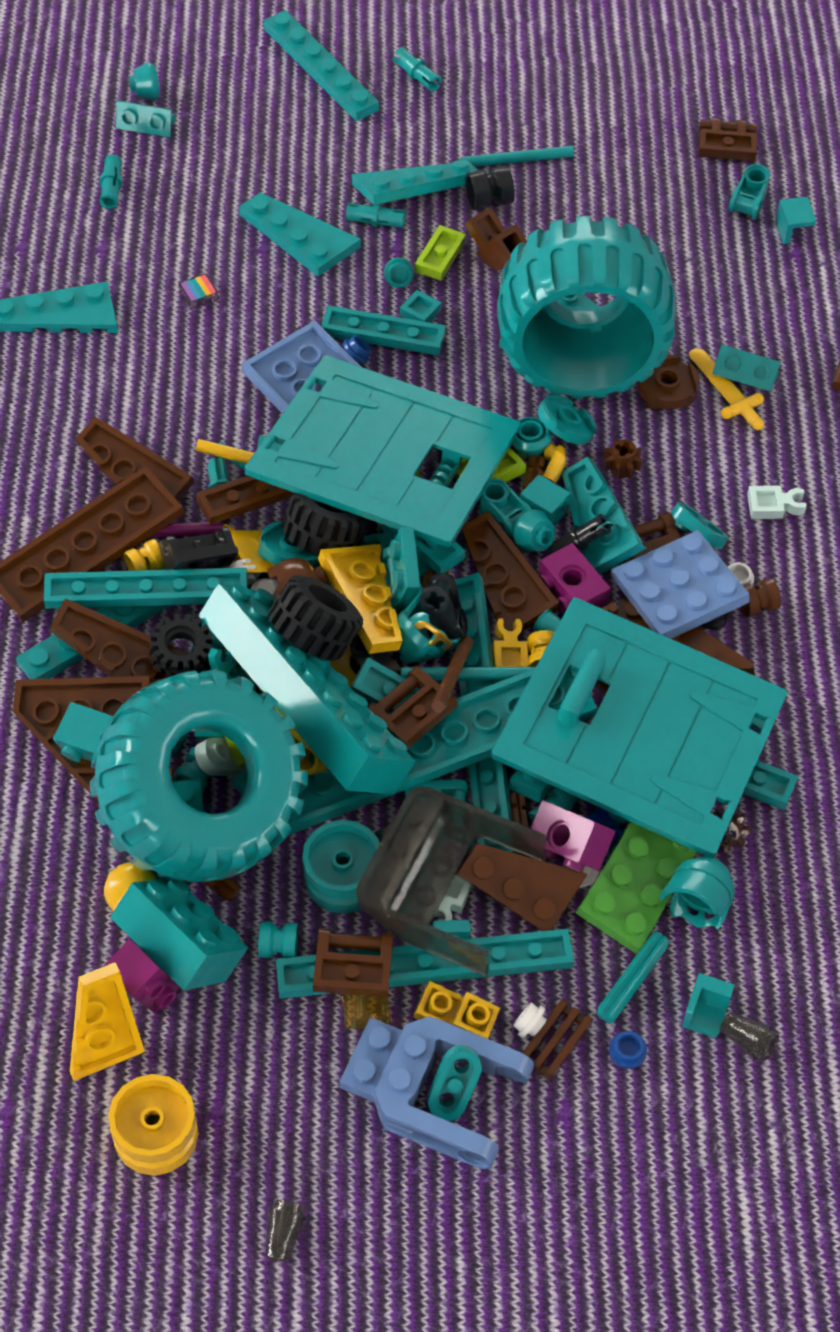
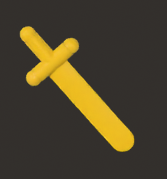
M694 348L690 350V359L730 404L721 410L722 418L730 419L741 414L754 430H762L764 421L753 408L763 403V395L755 393L745 397L730 379L712 374L715 362L703 349Z

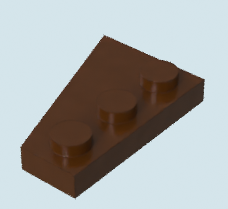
M477 843L456 875L538 930L549 931L554 928L588 874Z

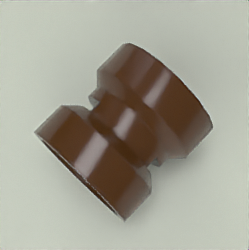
M771 577L760 580L754 586L750 583L743 585L749 593V603L740 607L745 617L758 615L760 610L770 612L780 609V591L776 582Z

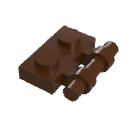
M713 117L712 120H700L698 157L745 161L756 160L757 124L746 123V120L726 122L721 121V118Z

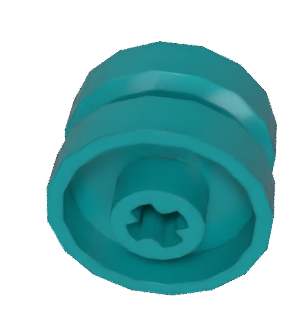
M336 820L325 823L311 833L304 844L302 861L304 882L308 895L319 907L329 912L342 914L360 911L374 902L382 889L383 852L377 836L368 827L356 821Z

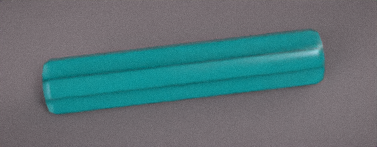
M653 932L599 1005L597 1016L608 1024L614 1023L668 948L669 939L666 936H663L660 932Z

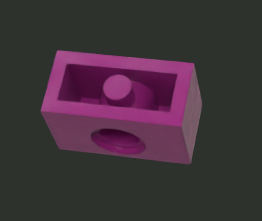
M573 543L540 560L538 576L559 601V610L563 615L574 597L599 608L609 604L610 586Z
M542 800L526 840L538 845L537 853L548 858L557 860L558 855L564 856L563 864L580 872H583L585 866L599 871L616 831Z
M130 939L104 964V966L115 962L120 971L125 990L154 1013L170 1005L176 997V991L180 988L173 979Z

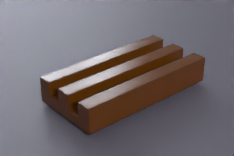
M563 999L560 1000L545 1024L522 1052L534 1062L533 1070L550 1081L560 1070L593 1021L588 1015L582 1016L577 1008L571 1009L568 1007V1003ZM562 1015L566 1016V1019L537 1059L534 1060L532 1056ZM574 1022L579 1025L550 1067H545L543 1064Z

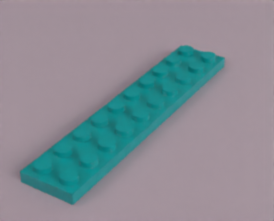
M569 667L549 707L559 711L578 673L577 670ZM535 668L456 698L458 707L407 749V752L416 763L394 794L491 757L492 749ZM591 695L582 709L580 721L594 717L597 712V706ZM310 754L309 759L314 766L315 757L314 754ZM330 770L308 775L307 788L298 796V798L304 801L303 809L300 816L290 824L292 831L289 835L391 795L346 790Z

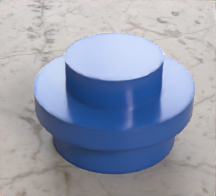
M353 335L351 338H346L343 342L344 350L357 363L365 364L369 360V354L372 350L363 338Z
M632 1031L621 1032L611 1040L609 1055L612 1061L619 1067L633 1069L644 1062L647 1055V1045L637 1033Z

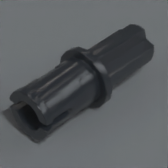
M599 514L596 518L580 527L573 526L571 532L552 543L549 547L550 554L571 543L578 550L587 549L589 543L611 532L610 524L597 529L598 526L608 520L604 515Z

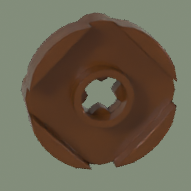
M668 354L660 367H654L652 376L644 382L637 381L636 386L638 393L646 400V405L650 409H677L693 404L698 391L699 374L690 362L686 365L680 362V357ZM663 379H668L669 382L674 384H664Z

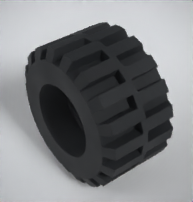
M292 492L282 527L284 528L285 536L289 537L288 540L292 544L297 545L303 551L319 556L321 549L361 546L369 519L313 500L300 493Z
M302 575L290 577L268 612L271 623L287 641L300 650L325 660H339L363 625V618L360 612L343 594L322 581Z

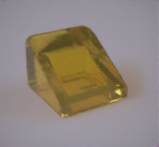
M343 994L345 1028H365L370 1017L388 1025L391 1024L388 997Z

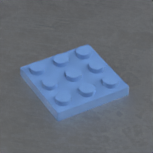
M313 321L241 363V368L245 376L283 414L323 356L328 355L357 366L360 365L316 321ZM315 383L311 390L320 392L323 386Z
M698 530L611 569L613 580L649 628L670 639L749 603L748 591Z

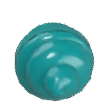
M393 258L385 265L384 277L386 282L392 287H405L413 279V267L405 258Z

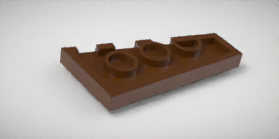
M96 416L75 438L77 445L114 486L144 466L155 475L177 501L194 484L191 475Z
M489 511L461 528L477 573L483 578L485 594L496 622L499 618H503L504 628L507 631H514L513 623L516 619H520L522 622L521 632L533 626L544 611L551 609L554 613L560 609L559 601Z
M65 598L51 624V633L110 677L150 676L153 683L168 678L165 677L166 670L161 673L158 672L156 664L153 665L151 661L150 635ZM170 644L168 645V649L173 654H190Z

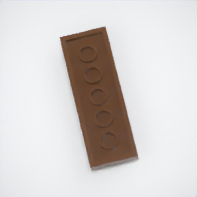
M144 466L0 562V596L23 623L45 608V573L99 572L123 556L125 551L135 548L184 515L183 506L155 475Z

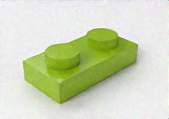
M439 225L415 262V272L442 281L465 245L466 234Z

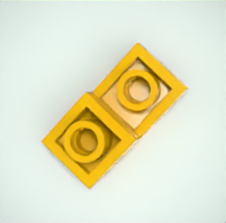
M429 981L423 991L413 1018L420 1020L432 1016L488 1039L500 1007L469 992L461 996Z

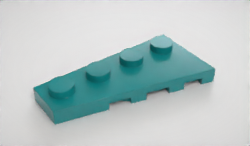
M457 160L447 164L351 175L352 185L373 205L464 186L466 174L479 170L468 161Z
M108 282L0 299V332H33L35 328H45L49 332L62 333V328L79 329L80 333H93V329H107V333H118Z
M586 457L562 471L566 491L570 492L569 505L574 526L580 527L596 518L599 514L604 515L608 521L598 526L597 529L607 524L611 526L609 534H605L589 543L587 549H580L582 555L599 575L646 549L593 460Z

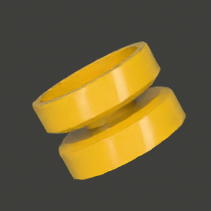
M157 1074L140 1076L123 1085L112 1099L108 1113L110 1132L116 1152L126 1166L140 1174L157 1176L171 1173L187 1162L196 1148L199 1132L192 1097L181 1083L169 1076Z

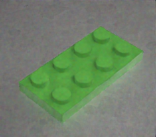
M630 821L575 913L636 954L644 945L673 894L670 893L664 901L659 900L662 890L671 880L677 867L682 862L693 859L697 851Z

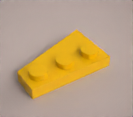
M115 962L78 978L70 1061V1074L73 1081L145 1052L123 980Z

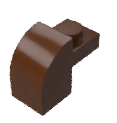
M491 207L464 224L480 248L476 253L487 266L495 270H502L505 263L510 260L511 253L519 243L524 242L527 244V240L517 224L506 230Z

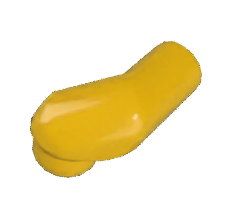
M550 443L544 450V458L550 460L543 477L556 484L566 465V450L561 445L556 446Z

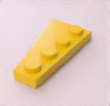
M380 544L321 549L318 561L332 587L349 599L363 618V625L358 631V635L368 654L399 650L403 640L396 610L391 606L392 593L390 587H387L385 580L387 572L385 564L381 563L380 555L382 551Z

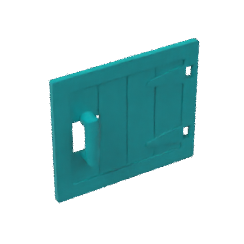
M325 355L246 464L245 475L296 494L300 493L313 500L397 530L401 527H414L415 536L450 547L520 429V422ZM315 383L323 386L320 392L311 390ZM274 441L282 445L278 452L269 449ZM433 447L443 452L439 466L428 481L415 476ZM462 458L468 459L469 462L453 489L448 488L461 466Z
M574 597L493 747L491 757L639 826L713 858L717 853L786 698L787 690ZM570 667L577 670L578 673L558 711L549 707ZM597 680L610 686L589 725L580 721L579 718ZM753 717L765 721L760 734L749 729ZM715 801L727 805L722 819L710 813Z

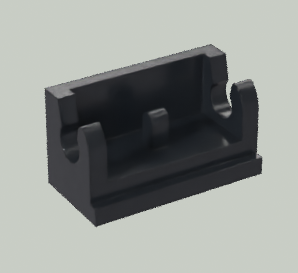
M221 527L220 531H215L213 534L175 540L173 536L165 537L166 540H161L158 544L166 570L229 567L239 553L228 527Z

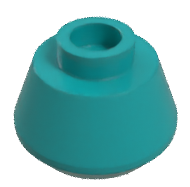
M147 62L133 69L134 75H129L131 93L136 92L138 98L155 101L160 95L156 66Z
M526 417L518 420L520 422V429L511 443L515 451L525 458H528L530 455H541L551 441L552 432L538 418Z
M537 509L529 510L520 516L515 523L513 531L516 546L526 553L540 552L548 549L554 542L556 535L555 527L549 517L543 511Z

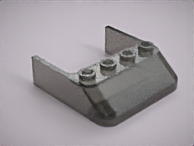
M417 787L407 794L358 883L356 889L358 905L398 939L486 976L489 971V950L432 927L430 924L475 840L485 838L534 859L544 861L546 857L547 835L432 788Z

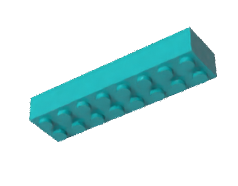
M218 583L198 616L263 692L267 691L278 701L275 707L283 716L289 714L296 726L294 729L346 790L394 795L416 763L407 752V746L387 730L386 722L371 712L367 707L368 702L348 686L349 681L347 678L332 668L329 664L330 660L318 658L300 650L276 630L268 615L275 601V597L271 593L260 588L258 590L247 589L240 584L231 586Z

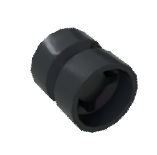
M508 166L491 168L487 174L485 171L479 170L469 172L465 176L466 194L473 211L489 208L491 203L501 206L514 202V182Z

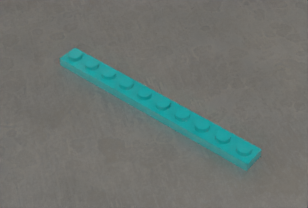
M479 573L455 579L462 608L467 617V636L471 637L474 642L464 667H494L483 578ZM459 681L460 694L464 696L495 684L496 681ZM489 757L469 765L477 843L517 854L506 764Z

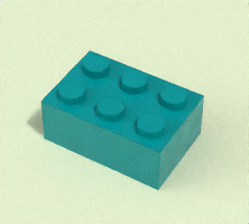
M156 879L134 882L130 885L110 918L184 991L226 982L248 949L239 939V934L230 926L224 925L214 915V910L208 904L199 901L189 891L190 887L183 880Z

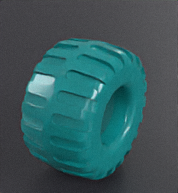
M576 216V222L565 223L564 219L556 220L550 223V229L543 231L541 228H538L530 233L527 237V244L524 242L519 243L511 253L510 260L505 263L497 301V318L504 353L509 358L513 369L519 375H524L526 382L535 388L545 387L546 392L551 395L565 394L570 395L571 399L596 396V399L609 397V393L616 391L620 393L626 392L633 388L635 382H644L654 373V367L658 368L664 363L668 355V349L671 348L674 341L677 306L676 293L664 254L659 252L657 244L648 235L641 237L640 230L629 223H626L623 227L618 226L616 219L610 217H602L601 221H590V216ZM580 293H604L617 296L608 304L594 309L576 310L562 306L556 301L560 298Z
M209 670L199 674L196 671H187L158 680L133 694L118 709L100 736V744L95 749L91 761V768L95 769V776L90 781V794L92 798L98 797L100 805L95 815L101 827L107 824L112 831L114 837L109 841L118 852L127 851L133 856L131 860L133 865L143 871H156L159 878L175 881L184 880L187 882H209L241 874L254 867L281 844L292 831L290 824L302 812L304 801L298 798V796L307 788L308 771H301L300 761L306 757L303 742L296 744L291 734V730L296 728L289 714L281 717L274 706L278 701L267 691L257 694L252 690L254 683L240 676L229 680L227 679L226 672ZM205 729L221 733L234 742L244 756L248 772L246 789L237 805L229 811L218 814L197 811L185 803L173 787L169 771L171 753L180 737L188 732Z

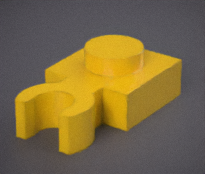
M499 618L495 625V634L500 640H494L492 643L494 667H529L527 641H518V636L522 631L521 620L516 619L514 621V631H507L503 626V618Z

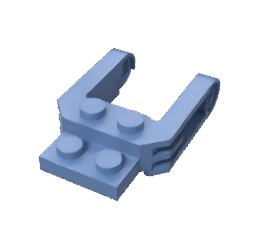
M432 1016L406 1024L403 1030L370 1017L339 1081V1088L374 1102L384 1130L480 1169H490L499 1151V1147L495 1142L481 1134L414 1107L435 1062V1053L444 1056L454 1046H469L479 1055L482 1072L494 1077L496 1074H499L514 1081L524 1082V1084H527L534 1062L519 1051ZM465 1059L457 1060V1062L462 1063L464 1065H466L468 1062Z

